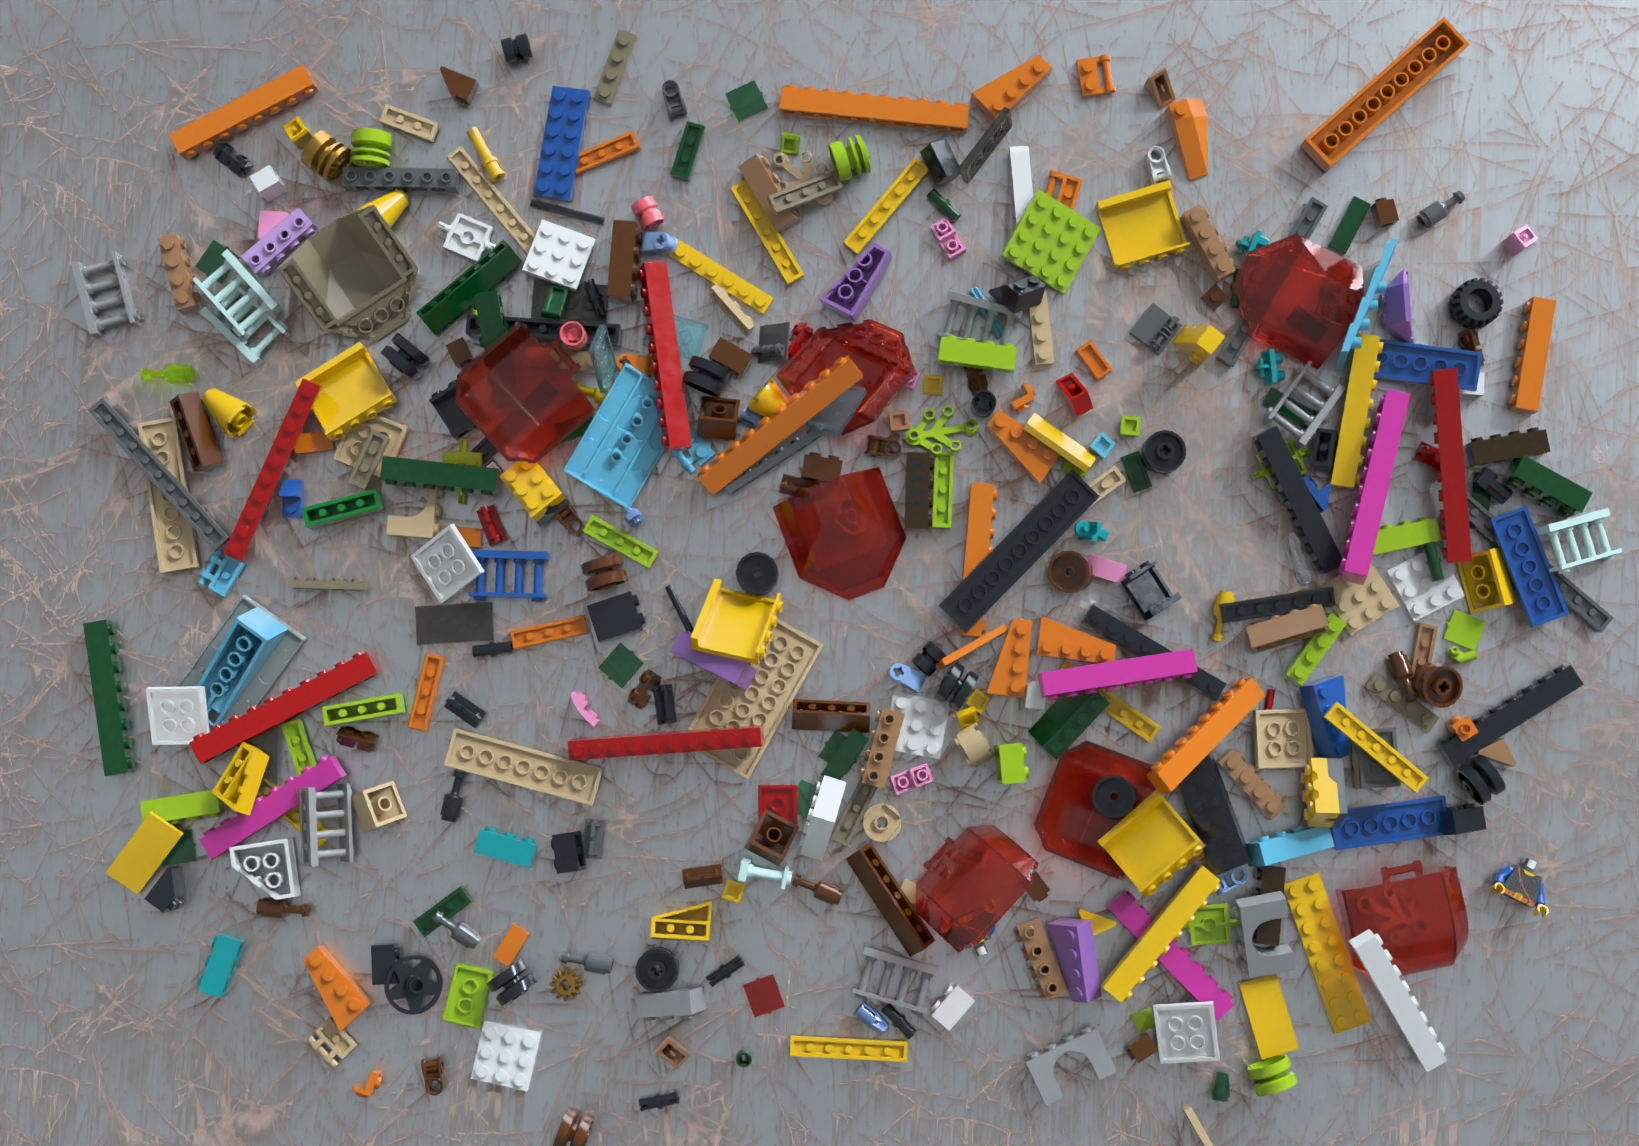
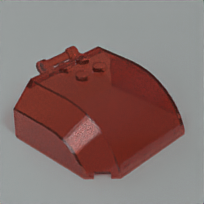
M518 321L457 374L455 403L507 461L536 463L592 417L595 409L583 391L571 379V376L581 366L575 363L559 345L560 342L557 338H554L544 347ZM552 349L570 368L567 372L550 355L549 352Z
M1084 741L1078 746L1062 751L1034 823L1044 850L1122 881L1126 874L1109 853L1097 842L1121 820H1112L1102 815L1094 806L1092 792L1095 784L1101 778L1108 775H1118L1126 778L1135 787L1138 793V806L1157 790L1146 776L1152 770V765L1090 741ZM1117 794L1116 796H1112V800H1117Z
M994 825L967 827L955 841L948 836L945 840L946 843L928 862L926 861L923 864L928 872L915 885L916 912L957 952L963 951L964 946L969 943L972 946L978 944L1033 883L1034 877L1031 876L1033 869H1037L1039 864L1022 847Z
M1415 860L1411 864L1392 868H1380L1383 882L1381 884L1347 890L1335 889L1352 965L1368 975L1349 940L1370 929L1374 935L1378 933L1384 943L1381 945L1383 950H1388L1393 958L1390 962L1392 966L1396 965L1402 974L1401 976L1452 966L1466 945L1469 934L1467 912L1456 866L1448 865L1445 866L1443 871L1423 875L1421 861ZM1415 872L1414 877L1390 882V876Z

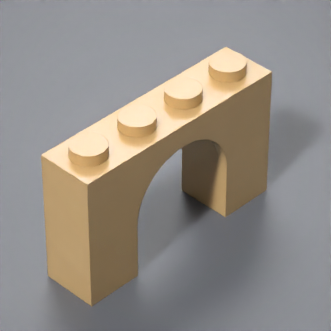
M435 487V490L426 489L428 502L421 513L411 517L388 515L386 534L393 537L432 539L439 534L440 527L437 524V517L441 515L439 497L443 496L442 487Z

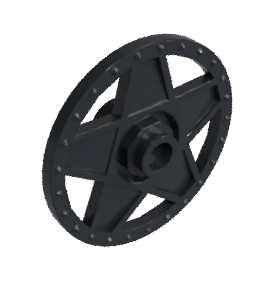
M420 955L405 956L396 961L387 972L384 982L386 998L391 1006L401 1013L409 1015L423 1013L429 1010L439 999L443 985L442 975L437 965L429 958ZM412 959L421 960L413 970L403 964V962ZM431 967L436 973L438 984L427 979ZM393 972H395L399 982L389 990L390 979ZM435 995L427 1005L421 1008L423 996ZM406 998L409 1010L401 1008L393 1000Z

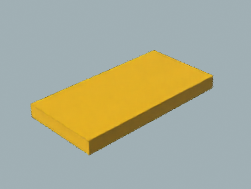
M1035 413L1023 428L1086 473L1097 457Z
M151 811L105 873L138 895L184 833Z
M1277 974L1239 982L1238 986L1260 1059L1263 1060L1299 1049Z

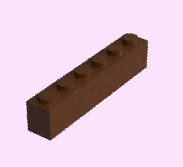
M871 842L846 858V861L910 957L923 951L935 941Z

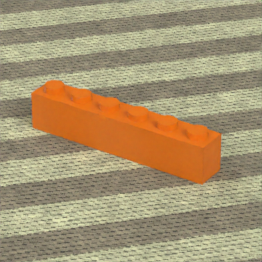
M1533 296L1524 304L1523 312L1525 313V319L1520 327V330L1523 332L1522 338L1519 339L1517 345L1519 356L1516 357L1514 364L1516 374L1511 382V385L1514 387L1513 393L1510 394L1508 400L1510 411L1531 415L1539 411L1556 300Z

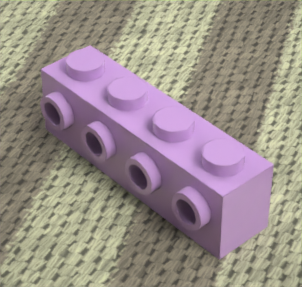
M298 207L241 257L259 277L265 276L271 272L272 267L276 263L284 261L290 251H295L304 239L312 236L317 227Z

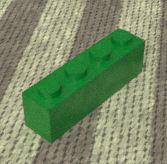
M373 489L301 509L306 527L314 529L383 511L385 506L381 491Z

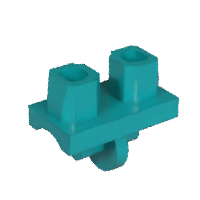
M1256 230L1252 235L1250 243H1248L1250 237L1244 235L1243 240H1236L1235 245L1239 248L1237 253L1243 255L1244 250H1246L1241 263L1242 266L1246 267L1249 264L1258 267L1263 256L1254 253L1255 248L1265 250L1269 243V239L1261 235L1262 231Z
M1275 348L1261 352L1262 358H1258V365L1253 366V370L1259 371L1260 377H1264V386H1271L1285 380L1284 370H1277L1276 364L1283 363V353L1276 352Z
M1081 520L1074 526V531L1079 536L1078 540L1082 542H1097L1098 540L1105 542L1109 533L1108 530L1101 528L1103 523Z

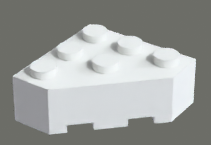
M824 775L822 783L818 782L815 791L818 796L814 795L811 804L814 809L810 808L807 820L810 822L805 823L803 833L806 835L802 834L799 846H802L801 855L823 861L845 789V781Z
M293 838L229 847L231 866L259 888L269 893L275 900L301 895Z

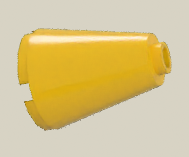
M396 189L359 207L355 211L374 204L391 228L409 204V197L403 190L399 191Z
M772 378L765 383V388H761L747 406L749 410L762 417H770L776 407L781 404L784 406L789 402Z
M216 388L205 392L203 403L226 435L231 438H235L233 435L236 434L241 436L254 423L252 417L254 414H257L256 409L252 405Z

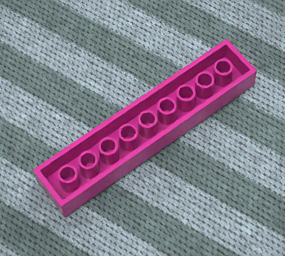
M1387 389L1385 395L1381 394L1376 411L1377 415L1373 423V432L1368 444L1370 448L1364 461L1366 466H1364L1359 482L1363 483V485L1360 484L1355 501L1359 502L1355 503L1351 519H1354V521L1351 520L1347 532V537H1350V539L1346 540L1342 553L1346 557L1342 558L1338 573L1341 574L1340 580L1364 585L1368 576L1410 398L1408 393Z

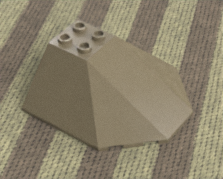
M373 204L337 218L308 237L277 270L322 332L378 341L408 321L418 267Z

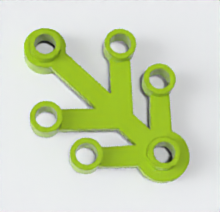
M948 405L943 408L942 415L932 429L924 431L928 423L935 419L934 410L927 409L924 411V418L918 426L906 431L905 441L911 446L921 445L931 451L932 455L940 456L943 450L942 445L939 443L932 444L926 440L934 438L950 448L953 453H958L961 450V442L958 440L952 441L944 435L964 432L968 436H973L978 432V423L973 419H968L964 424L943 427L947 420L954 415L953 407ZM950 410L951 413L946 414L945 411ZM929 413L933 415L930 418L926 416ZM973 424L974 427L969 428L967 425ZM912 434H917L918 437H917V438H912L911 435H912ZM957 444L959 447L955 449L952 446ZM934 448H939L940 451H939V452H935L933 449H934Z

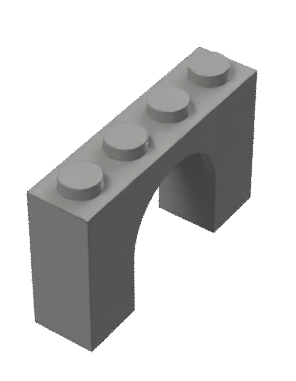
M1277 891L1236 899V907H1233L1235 919H1238V925L1235 928L1237 936L1240 937L1241 941L1238 943V949L1243 956V960L1240 961L1242 971L1246 972L1250 979L1295 970L1293 951L1288 944L1261 948L1252 943L1253 933L1261 923L1288 917L1287 901L1283 893Z
M1086 1026L1080 1029V1033L1075 1036L1073 1034L1067 1035L1062 1038V1042L1058 1044L1053 1042L1045 1046L1044 1051L1039 1053L1034 1051L1027 1055V1059L1024 1061L1046 1106L1064 1098L1055 1080L1053 1071L1056 1060L1065 1052L1078 1051L1083 1053L1088 1058L1099 1080L1117 1072L1095 1027Z

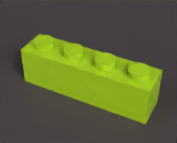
M945 335V337H941L938 363L1013 374L1017 348L1009 343L995 345L993 341L984 340L981 343L976 342V339L973 338L959 340L956 336Z
M1429 516L1418 518V522L1411 523V520L1399 522L1400 526L1393 527L1392 524L1381 526V530H1378L1372 556L1421 546L1429 542L1441 541L1437 519H1430Z
M1332 612L1326 614L1330 631L1309 637L1282 673V676L1296 687L1303 685L1347 625Z
M400 693L322 707L324 725L329 727L406 713L403 694Z
M212 790L140 801L142 822L151 811L165 821H169L170 824L181 823V819L188 818V821L200 820V816L207 815V818L220 817L219 813L225 812L224 802L214 795Z

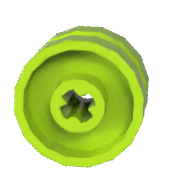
M1287 1054L1259 1060L1247 1067L1249 1077L1257 1080L1253 1084L1257 1096L1276 1094L1297 1084L1298 1081L1295 1073L1288 1070L1291 1062Z

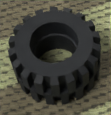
M1473 278L1464 282L1451 295L1453 297L1449 302L1452 306L1449 309L1454 312L1452 317L1453 319H1458L1457 323L1459 325L1463 323L1465 328L1469 326L1472 329L1482 328L1499 316L1498 313L1503 308L1501 307L1503 299H1500L1502 292L1498 293L1497 289L1499 287L1497 285L1493 286L1491 280L1485 282L1486 278H1480L1479 280L1478 278ZM1469 294H1475L1483 300V313L1475 312L1470 308L1468 304Z

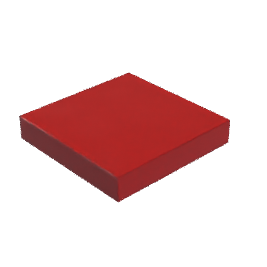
M758 785V820L764 809L793 824H798V785Z

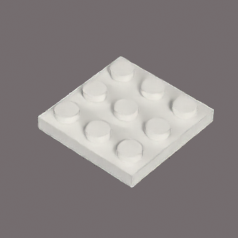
M542 220L522 272L576 292L596 239Z
M454 524L447 526L410 556L441 604L448 601L485 572Z
M1436 545L1438 557L1442 560L1440 564L1445 578L1443 580L1432 582L1429 566L1426 565L1425 551L1386 570L1412 622L1465 596L1446 559H1443V553L1438 545Z
M205 686L148 687L146 689L152 745H190L189 742L193 741L194 736L210 732Z
M893 692L890 709L905 713L895 751L940 760L950 708L949 702L942 703L934 699Z
M1213 1001L1156 1004L1153 1006L1160 1064L1220 1060Z
M484 1020L471 1079L528 1092L542 1032Z

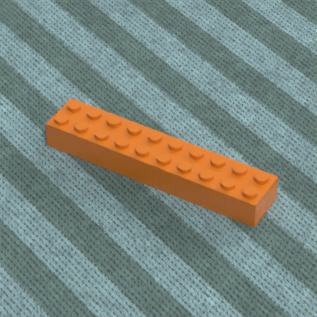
M1443 17L1312 132L1300 146L1326 173L1469 46V43Z

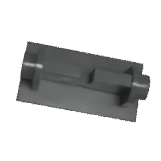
M585 819L584 858L602 859L605 820Z

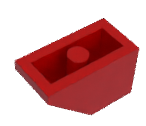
M1073 373L1056 380V384L1068 407L1076 417L1093 409L1088 391Z

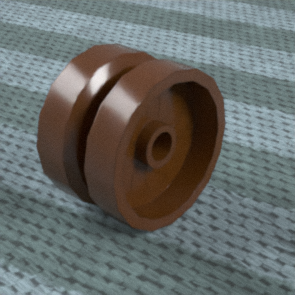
M1062 551L1055 555L1049 563L1048 578L1051 584L1059 591L1065 593L1080 592L1086 589L1092 581L1093 566L1089 558L1082 553ZM1068 569H1072V570H1073V574L1070 575V576H1069L1070 573L1068 572Z
M621 554L600 557L580 565L583 575L593 576L585 581L588 592L609 589L628 581L625 570H616L624 564Z
M1430 662L1423 664L1415 671L1412 678V687L1415 693L1418 692L1421 702L1438 708H1445L1455 704L1460 698L1463 690V681L1460 674L1454 668Z
M568 1107L553 1146H567L568 1142H571L570 1146H585L591 1132L590 1128L594 1116L584 1113L577 1124L578 1110Z

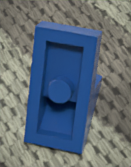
M1308 476L1304 477L1303 479L1320 513L1325 511L1328 506L1331 483L1318 491L1316 482Z
M283 480L279 492V497L282 498V517L303 518L301 509L303 508V480Z

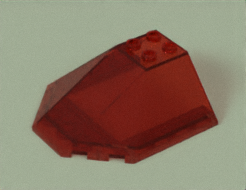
M1295 234L1247 252L1232 288L1238 297L1240 310L1243 318L1246 319L1249 327L1248 331L1252 338L1305 364L1310 360L1312 362L1310 366L1319 369L1346 335L1350 323H1353L1362 297H1364L1363 268Z
M872 319L863 320V323L853 325L852 322L837 324L836 328H818L776 375L784 388L792 396L796 392L799 394L803 391L804 386L809 381L813 380L814 382L818 379L819 374L823 370L832 368L838 358L848 355L862 372L863 378L810 419L811 422L842 436L875 422L916 374L903 333Z
M880 467L844 474L807 488L772 507L800 579L848 601L885 587L906 540V535Z

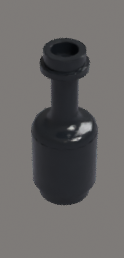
M454 770L452 776L455 778L452 791L444 796L440 813L442 815L441 820L456 823L457 818L460 817L463 797L459 795L462 779L466 778L465 772Z

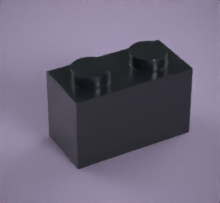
M946 139L932 142L920 151L936 185L951 182L963 173Z
M1317 428L1311 460L1313 471L1333 473L1339 437L1336 430Z
M1474 803L1462 804L1463 808L1460 809L1459 806L1447 807L1448 811L1440 812L1443 835H1458L1487 829L1483 806H1474Z
M581 831L552 835L551 848L554 850V868L557 870V874L585 870Z
M398 943L371 945L372 985H383L390 967L401 959L402 951L401 947H398ZM395 972L391 976L390 984L399 982Z

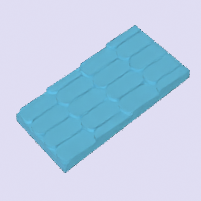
M1391 238V241H1387L1379 267H1376L1366 297H1362L1355 321L1350 323L1335 371H1342L1351 349H1361V337H1357V333L1359 330H1369L1370 319H1365L1367 312H1377L1378 300H1373L1375 294L1386 293V282L1382 281L1396 247L1398 241L1396 238Z
M625 363L567 461L563 471L628 509L650 475L664 447L661 445L662 428L658 425L660 413L659 409L656 408L657 392L653 388L654 379L630 364ZM686 399V406L688 409V407L691 404V401Z

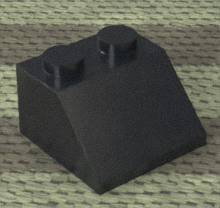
M1032 275L990 289L988 293L1015 314L1041 304L1046 285L1039 278Z
M180 865L168 867L144 898L162 913L174 911L175 909L178 910L184 903L183 898L186 896L183 867Z

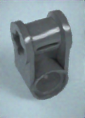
M674 80L665 81L662 85V92L669 119L683 113L686 115V106L677 82ZM673 87L676 89V91L673 94H668L666 92L667 88Z

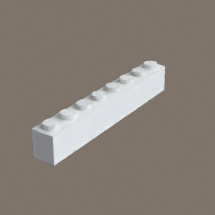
M1368 929L1349 940L1421 1066L1426 1072H1429L1446 1062L1447 1059L1444 1056L1445 1048L1441 1042H1436L1435 1038L1437 1035L1431 1026L1428 1028L1426 1024L1428 1019L1423 1011H1418L1419 1003L1414 996L1410 997L1408 992L1411 990L1405 980L1401 981L1399 978L1402 974L1396 965L1392 966L1390 961L1393 958L1387 949L1383 950L1381 945L1384 943L1378 933L1374 935Z

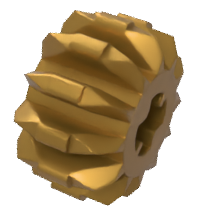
M566 967L564 973L561 969H558V975H552L555 981L550 982L549 985L556 986V988L551 990V993L553 994L558 991L557 999L563 995V1000L567 1001L569 995L573 1000L575 999L574 993H581L577 987H582L583 983L577 982V980L581 979L582 976L578 975L576 978L574 976L577 970L574 969L569 974V967ZM565 979H567L568 983H571L568 989H565V985H562Z

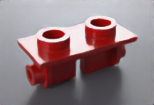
M807 323L796 324L792 329V336L789 339L788 359L793 362L795 359L798 360L804 349L799 343L807 345L813 335V329L809 326L806 327Z
M1421 441L1414 459L1440 470V463H1436L1435 452H1439V449Z
M494 504L482 506L480 510L476 511L489 546L508 540Z

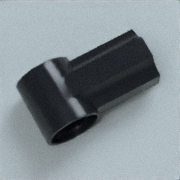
M1484 467L1472 481V484L1478 490L1488 493L1501 505L1512 496L1513 491L1498 479V475L1487 467Z

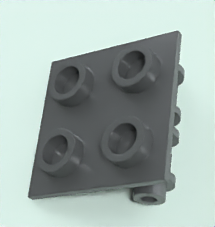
M1152 303L1130 333L1160 355L1183 325L1179 323L1180 320L1176 316L1171 317Z
M790 322L760 326L759 346L751 349V354L758 358V363L788 360Z

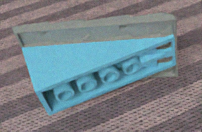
M245 594L237 602L176 687L205 686L209 727L212 728L220 723L223 726L229 722L228 719L238 714L242 716L247 713V709L260 705L307 638Z

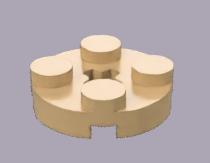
M878 803L872 805L863 816L865 833L874 841L885 842L892 840L901 829L899 812L889 804ZM885 817L887 819V826H881L879 828L877 826V819H883Z

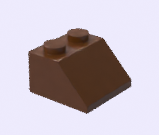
M702 396L698 416L697 437L735 440L740 400Z
M764 809L744 848L779 866L784 860L799 826Z

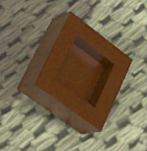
M1216 284L1201 297L1213 311L1228 298Z

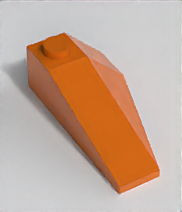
M1184 99L1169 104L1165 112L1189 181L1208 175L1207 114L1202 100Z

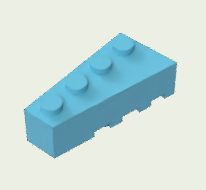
M1303 826L1292 828V832L1286 833V831L1274 833L1275 836H1263L1257 838L1256 841L1246 843L1252 858L1251 862L1248 863L1249 867L1267 866L1334 847L1329 827L1303 828Z

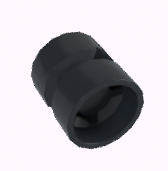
M526 33L516 35L515 39L511 37L501 39L507 64L518 61L519 57L521 59L533 57Z
M988 390L978 391L974 394L970 403L971 413L981 419L989 417L996 407V398Z
M929 640L922 648L923 652L917 653L911 660L928 677L937 670L936 665L947 656Z

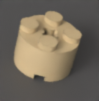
M977 722L957 733V738L954 739L958 748L964 749L967 754L964 758L968 765H974L975 767L996 756L995 752L991 754L989 751L992 749V746L982 729H976L979 726Z

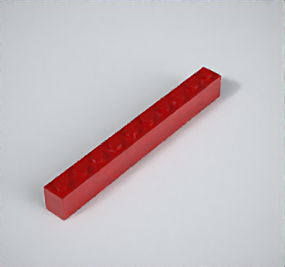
M666 261L644 262L638 269V279L641 280L642 284L640 295L641 298H644L643 315L647 320L645 331L646 335H649L650 341L648 343V352L652 356L650 367L651 371L654 372L653 388L657 392L656 408L659 409L660 413L658 425L662 428L661 445L664 447L665 452L687 451L692 447L667 264Z
M1457 368L1433 370V375H1429L1430 387L1434 386V394H1431V406L1435 405L1436 413H1432L1433 425H1437V432L1434 433V444H1438L1439 452H1435L1436 463H1440V471H1437V483L1441 482L1442 490H1438L1439 502L1443 501V509H1440V521H1444L1445 528L1441 529L1442 540H1446V548H1443V559H1447V563L1472 561L1458 373Z
M305 378L302 379L223 552L224 555L240 562L244 560L323 386Z
M358 652L352 656V660L338 662L334 665V669L330 671L325 669L317 674L318 677L312 680L310 678L303 680L299 683V687L295 689L290 687L282 691L283 695L277 698L273 696L266 699L264 705L260 707L255 705L247 709L246 714L242 716L238 714L228 719L229 722L222 726L220 723L213 726L211 732L207 734L200 733L194 736L193 741L189 742L199 763L205 764L240 746L242 742L246 743L378 675L379 673L370 655L367 652Z
M763 725L571 739L568 741L569 761L762 747L764 745Z

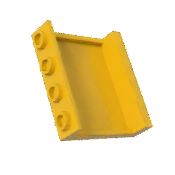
M1170 180L1097 201L1095 208L1115 270L1121 268V271L1132 268V265L1137 263L1145 265L1154 258L1162 260L1167 258L1168 254L1175 253V255L1186 252L1190 242L1186 241L1170 191L1172 188Z
M358 342L295 381L298 388L303 378L323 386L313 406V411L324 428L325 435L332 442L341 439L350 430L357 429L363 422L373 419L379 412L389 409L397 402V399L361 342Z
M714 579L690 637L691 649L759 665L761 658L765 657L766 644L771 641L772 628L777 626V615L783 610L784 603L781 602V593H778L776 600L722 588V580Z
M1157 790L1097 841L1145 897L1153 895L1157 891V887L1163 882L1169 881L1173 876L1172 874L1178 869L1184 868L1188 863L1187 861L1193 856L1199 855L1203 847L1206 846Z

